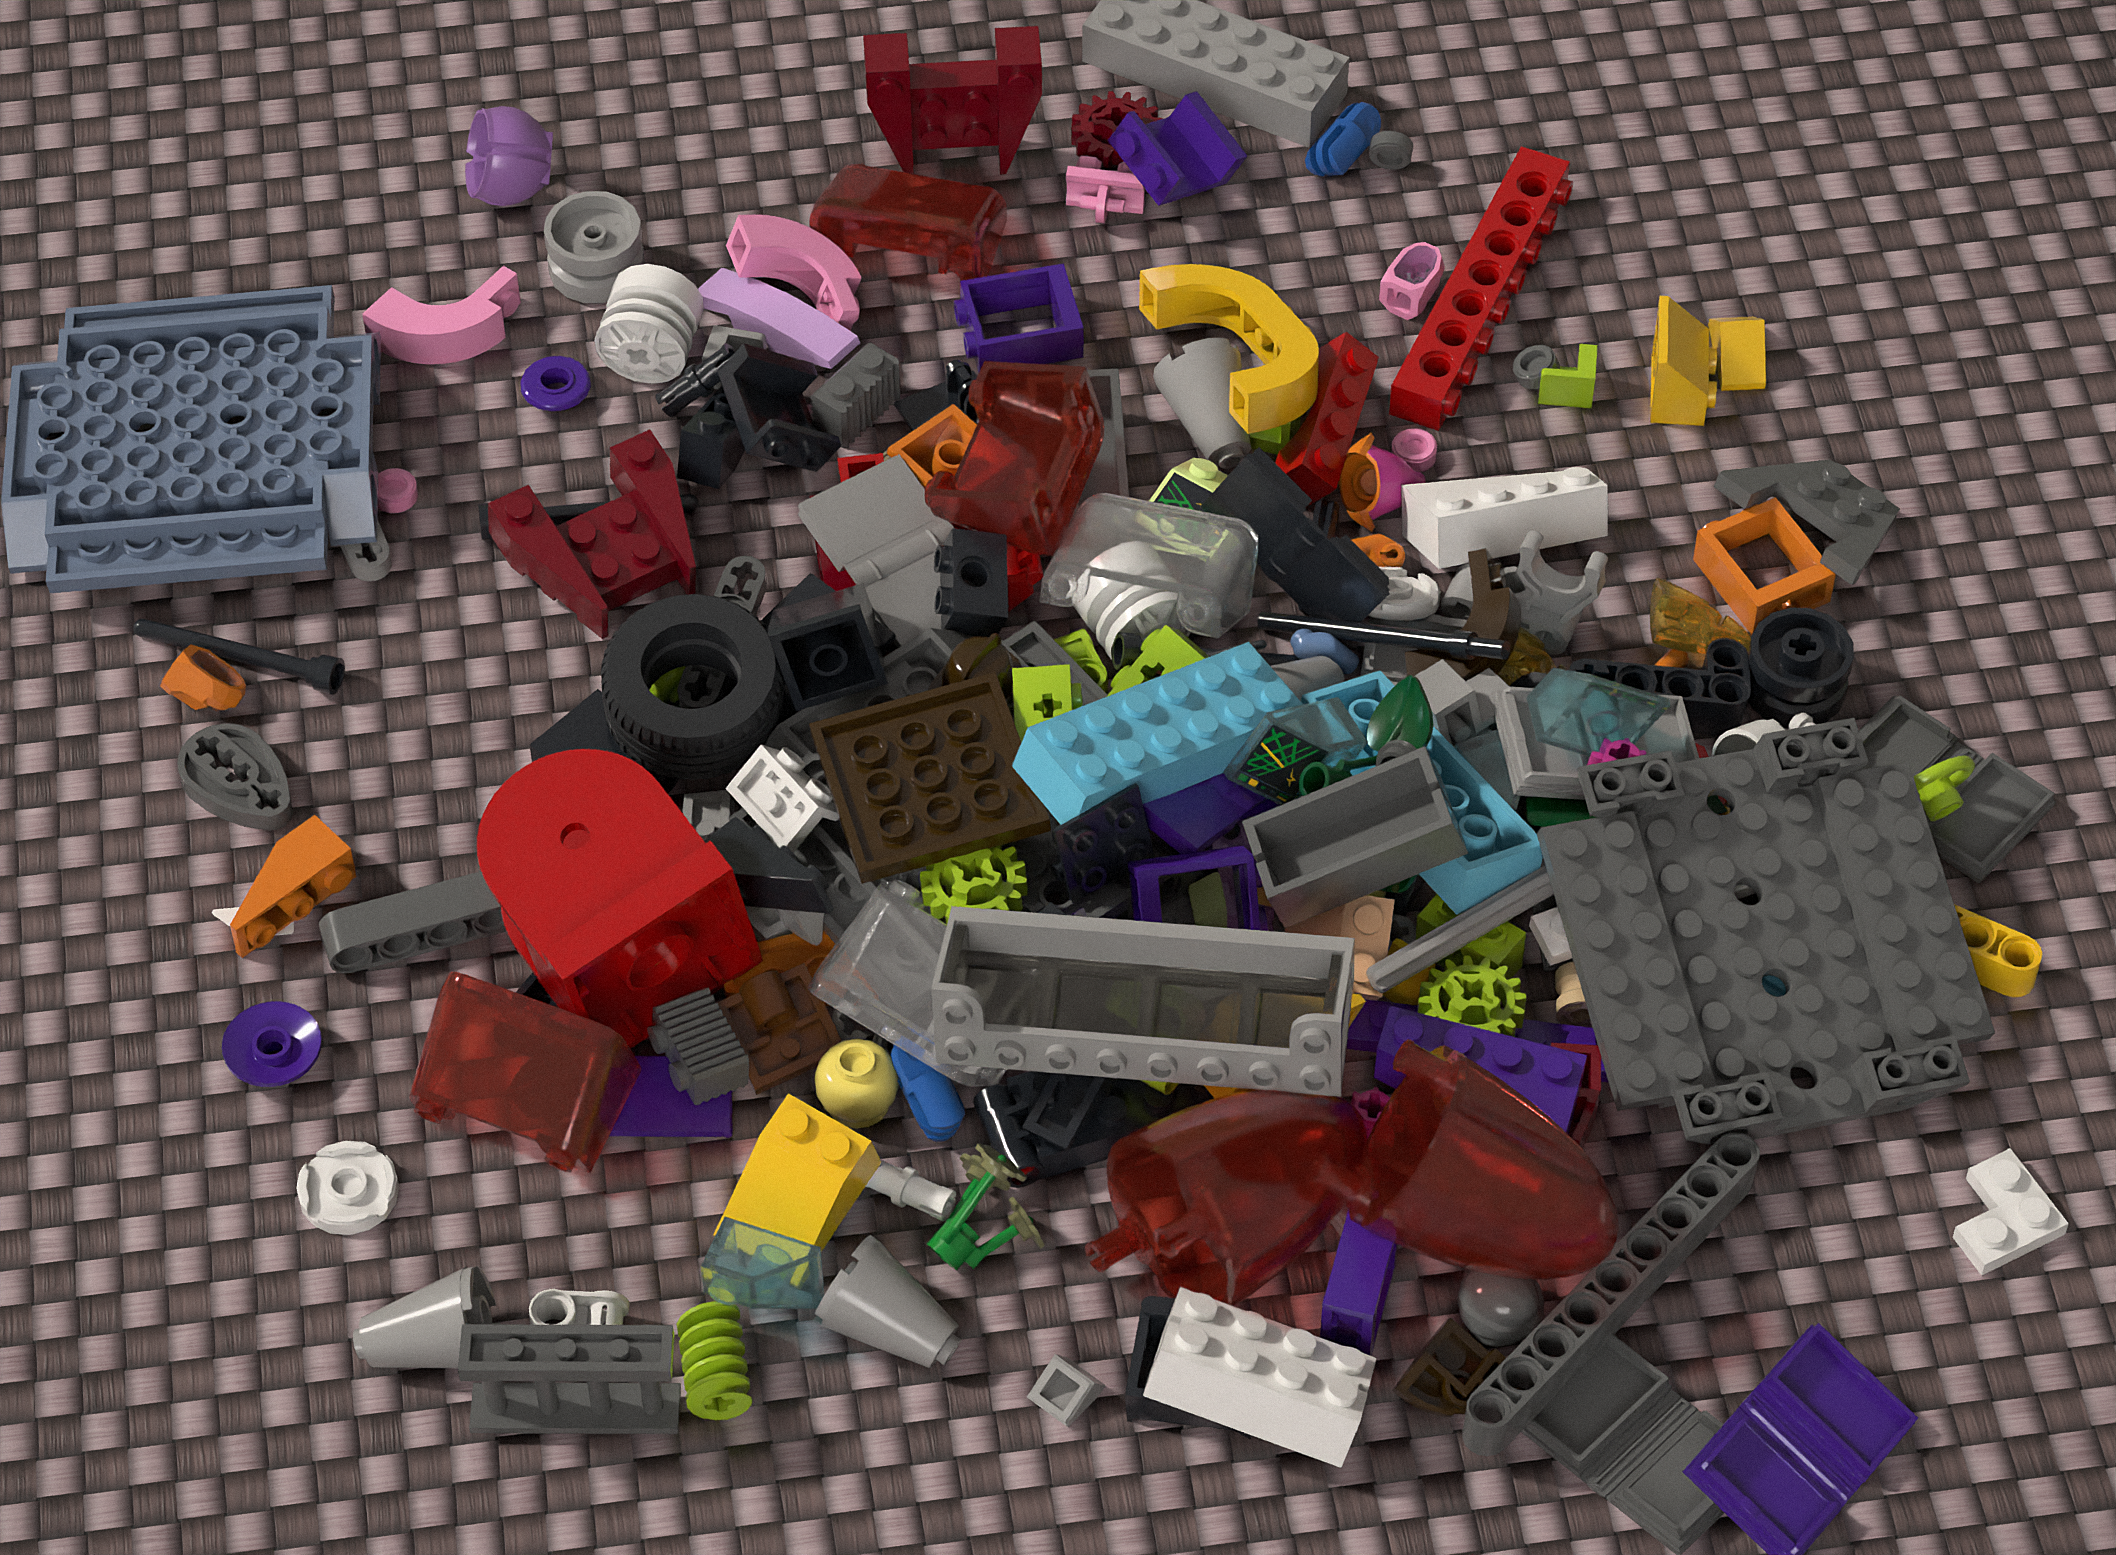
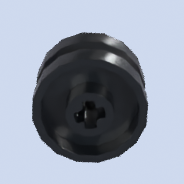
M1787 608L1773 612L1759 622L1751 636L1749 646L1751 693L1748 702L1752 709L1765 720L1774 719L1780 723V726L1789 728L1791 719L1800 713H1806L1811 716L1815 724L1826 723L1838 714L1846 699L1849 684L1848 677L1851 674L1854 660L1853 641L1846 628L1832 616L1811 608Z

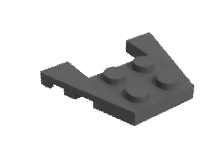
M1830 459L1723 470L1719 473L1714 488L1744 509L1770 497H1776L1782 504L1835 540L1837 543L1826 547L1820 563L1851 585L1856 584L1876 548L1880 546L1894 524L1900 510L1899 507L1887 500L1881 491L1867 486L1851 475L1848 468Z

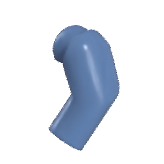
M1300 629L1291 637L1290 642L1293 653L1299 659L1326 656L1339 665L1343 674L1352 673L1358 666V656L1329 633H1313L1309 629Z

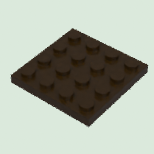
M995 672L809 723L811 736L861 884L1051 831L1050 818L1045 805L1012 767L1021 745V740Z

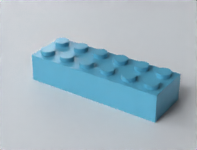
M1247 642L1028 727L1012 767L1060 825L1135 783L1139 786L1142 803L1144 804L1244 764L1272 725L1294 735L1307 708L1256 649Z
M1377 671L1304 694L1301 697V702L1307 709L1294 735L1328 751L1321 763L1336 767L1340 759L1351 761L1376 756L1379 751L1373 750L1367 743L1368 724L1378 704L1395 685L1381 671ZM1433 726V733L1426 749L1442 778L1453 809L1452 812L1459 825L1468 854L1419 873V875L1458 915L1540 869L1543 855L1535 831ZM1376 765L1353 769L1350 773L1354 776L1376 767Z

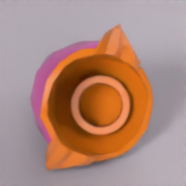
M1372 433L1349 448L1339 479L1341 499L1349 517L1371 532L1375 528L1374 519L1402 507L1401 485L1426 482L1425 476L1412 470L1405 460L1389 451L1372 445L1375 439Z

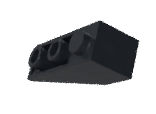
M723 386L713 394L682 428L677 478L719 489L733 474L745 451Z
M734 817L705 840V843L711 840L732 867L745 906L829 914L834 910L825 892L829 888V884L823 874L813 865L807 868L803 866L787 846L782 845L780 848L775 846L770 837L759 826L755 825L751 828L737 817Z

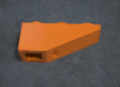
M316 815L276 842L234 916L230 928L236 953L241 958H244L256 948H262L267 945L275 934L293 921L305 918L316 905L333 893H339L344 890L351 880L357 877L351 848Z

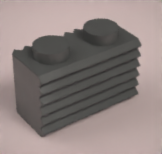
M867 343L810 396L812 399L810 403L813 406L810 408L813 411L811 415L816 430L838 436L842 444L841 447L849 448V443L855 442V437H861L860 432H866V427L872 426V421H878V416H883V411L889 410V405H894L895 400H901L899 360L876 345Z
M704 987L652 1008V1025L647 1028L651 1045L657 1054L665 1052L671 1062L669 1064V1073L675 1088L679 1092L686 1090L695 1105H699L703 1101L708 1102L712 1097L718 1098L721 1094L726 1095L730 1090L736 1091L739 1087L744 1088L748 1084V1055L745 1054L739 1039H736L735 1032L732 1031L730 1024L727 1023V1019L723 1016L722 1010L719 1009L718 1003L715 1002L709 987Z

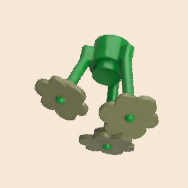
M978 1143L975 1147L982 1157L974 1154L970 1156L966 1153H962L960 1156V1160L963 1162L962 1167L967 1171L965 1175L971 1183L946 1222L927 1243V1246L955 1271L964 1262L974 1269L986 1255L1017 1235L1023 1242L1031 1238L1040 1249L1045 1247L1039 1232L1033 1225V1218L1027 1215L1014 1197L1008 1199L1014 1212L1007 1216L1011 1226L978 1248L974 1245L980 1236L965 1221L986 1191H990L995 1186L1001 1190L1008 1191L1011 1187V1184L1007 1181L1009 1176L1023 1182L1027 1178L1015 1163L986 1144Z

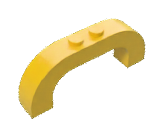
M1179 264L1140 271L1139 310L1156 329L1188 323L1219 325L1237 333L1265 364L1230 373L1229 413L1247 434L1287 424L1303 415L1313 405L1318 391V342L1311 329L1303 324L1293 313L1292 308L1286 305L1268 285L1243 272L1212 265Z

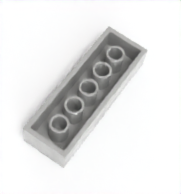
M1101 0L1082 25V62L1183 99L1186 94L1197 91L1212 111L1310 148L1347 95L1350 57L1198 0Z

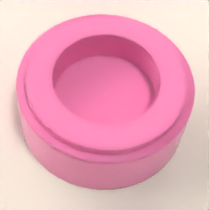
M1406 429L1394 437L1391 453L1405 460L1412 470L1421 473L1434 465L1437 454V442L1427 431Z
M392 468L378 474V509L387 513H400L410 509L416 503L418 498L417 484L410 472L399 468Z

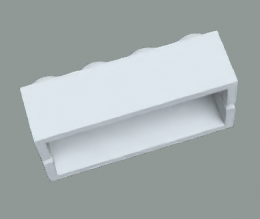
M1180 1287L1162 1333L1143 1396L1341 1468L1361 1421L1376 1358L1361 1353L1353 1347L1336 1344L1314 1336L1306 1330L1289 1327L1267 1319L1256 1312L1245 1311L1215 1300L1209 1295L1196 1293Z

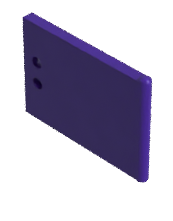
M603 1056L602 1136L730 1138L733 1136L732 1091L730 1090L726 1095L721 1094L718 1098L712 1097L708 1102L703 1101L701 1104L695 1105L686 1090L679 1092L675 1088L669 1073V1064L671 1062L667 1056Z

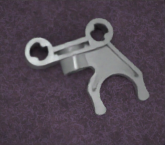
M1530 530L1519 549V566L1504 568L1507 587H1510L1521 605L1519 631L1527 633L1529 641L1538 650L1553 655L1561 654L1565 651L1583 614L1582 610L1598 598L1605 584V565L1608 557L1602 552L1595 551L1592 553L1584 569V576L1564 575L1545 563L1539 550L1544 537L1541 533ZM1463 564L1458 567L1440 604L1441 611L1447 618L1468 620L1473 605V592L1469 564Z

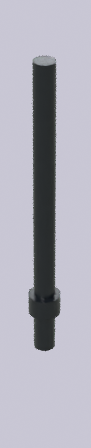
M1266 611L1260 612L1257 619L1258 628L1261 630L1294 634L1297 630L1309 629L1313 633H1329L1336 639L1447 652L1450 653L1452 658L1473 660L1476 656L1506 660L1510 654V643L1508 641L1478 637L1476 632L1455 630L1452 634Z

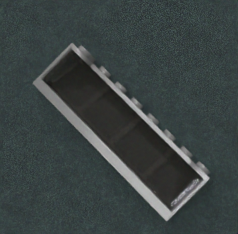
M952 906L931 987L936 1063L1341 1097L1354 983L1355 938Z

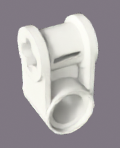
M548 1289L536 1294L531 1300L529 1306L530 1325H549L544 1322L551 1319L562 1321L554 1325H603L604 1323L606 1325H623V1317L628 1315L630 1303L624 1295L613 1291L583 1292ZM603 1306H607V1310H603Z

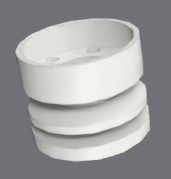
M651 264L630 266L618 274L606 304L607 309L595 336L596 352L605 365L623 377L650 384L668 382L679 376L686 365L688 353L692 346V338L697 331L704 310L703 297L694 283L681 273L665 266Z
M1142 545L1124 546L1102 556L1090 565L1078 579L1072 593L1073 606L1086 625L1096 634V639L1105 649L1111 660L1113 642L1118 632L1137 633L1141 639H1146L1154 630L1158 628L1162 630L1165 625L1180 630L1188 637L1195 624V609L1177 584L1171 581L1170 574L1149 547Z

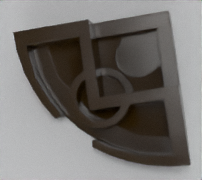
M1449 1318L1444 1321L1423 1347L1392 1391L1414 1407L1438 1416L1452 1417L1454 1414H1465L1467 1401L1471 1394L1506 1357L1497 1349L1490 1352L1487 1351L1457 1322ZM1514 1387L1517 1390H1525L1520 1387Z

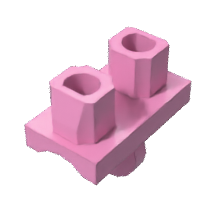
M1081 156L1076 166H1068L1066 172V205L1096 210L1095 222L1103 224L1106 222L1108 211L1143 214L1145 188L1124 161L1118 165L1117 171L1102 170V162L1096 157Z

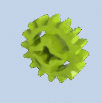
M1002 845L949 858L946 861L926 866L927 871L920 872L924 906H930L931 918L934 921L945 916L946 926L952 906L1006 911L1010 909L1020 912L1023 908L1022 896L1028 894L1024 861H1017V852L1013 846L1002 851ZM1001 873L1006 878V882L1002 881ZM942 885H945L947 893L952 895L950 898L944 893Z
M1465 955L1463 965L1456 966L1452 960L1447 959L1444 964V972L1435 968L1429 971L1428 982H1421L1417 1013L1515 1037L1516 1028L1523 1027L1526 994L1520 993L1521 981L1519 978L1507 980V966L1503 965L1493 970L1490 968V958L1485 957L1480 965H1474L1470 955ZM1440 1000L1444 1002L1443 1009L1440 1005ZM1501 1002L1504 1006V1010L1500 1008Z

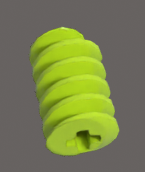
M711 1301L699 1304L687 1310L680 1316L677 1322L680 1354L683 1356L681 1363L682 1371L685 1374L683 1379L685 1390L687 1391V1408L694 1415L703 1419L729 1420L740 1416L752 1405V1397L746 1394L750 1390V1381L745 1376L748 1371L747 1361L742 1358L745 1354L744 1342L740 1340L743 1336L742 1325L737 1322L740 1319V1308L736 1304L727 1301Z

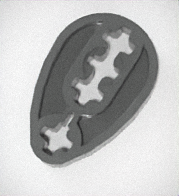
M217 724L196 732L184 743L178 755L177 765L182 787L191 800L206 811L244 827L272 831L278 830L289 823L293 815V808L286 774L271 747L255 731L238 724ZM205 750L211 754L217 751L221 763L224 765L232 763L235 775L241 780L248 777V780L241 782L237 779L232 782L227 768L221 766L216 769L213 756L209 753L203 755L201 753ZM261 802H263L264 804L267 803L272 807L278 804L279 807L276 809H272L271 807L267 806L262 809Z

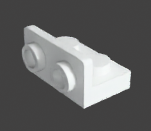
M760 745L725 789L779 848L785 845L794 853L822 817L837 821L839 816L835 804L831 801L833 798L829 788L819 780L810 778L803 771L806 764L796 753L785 747L780 751Z

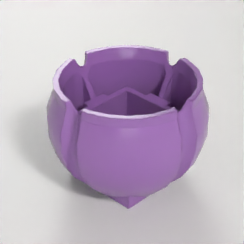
M499 106L478 110L471 124L466 150L467 153L473 156L472 161L465 164L466 187L470 197L478 198L491 205L507 206L531 198L544 186L549 185L553 132H546L530 114L514 107Z

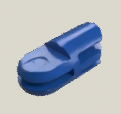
M1365 102L1353 103L1347 106L1307 152L1305 158L1306 168L1312 174L1318 176L1344 175L1370 145L1371 138L1379 133L1381 118L1378 110L1372 104Z
M905 1035L894 1044L890 1054L893 1067L898 1075V1084L926 1137L935 1142L947 1141L955 1135L965 1115L964 1105L945 1065L936 1063L935 1045L929 1038L922 1035Z

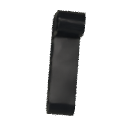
M1719 638L1708 645L1701 670L1597 659H1580L1573 662L1569 667V671L1597 676L1645 691V693L1682 696L1692 733L1722 735L1726 731L1740 727L1751 693L1747 649L1741 643L1729 638ZM1569 672L1564 686V690L1569 692V701L1599 702L1603 699H1608L1611 692L1639 693Z

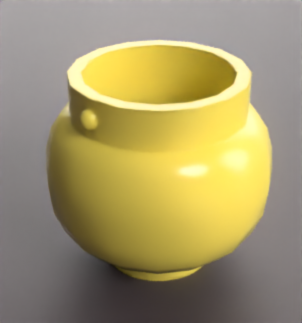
M858 1038L843 1040L830 1047L819 1060L814 1078L817 1097L827 1112L839 1123L856 1129L870 1127L882 1120L894 1102L899 1086L898 1075L893 1067L889 1053L873 1041Z

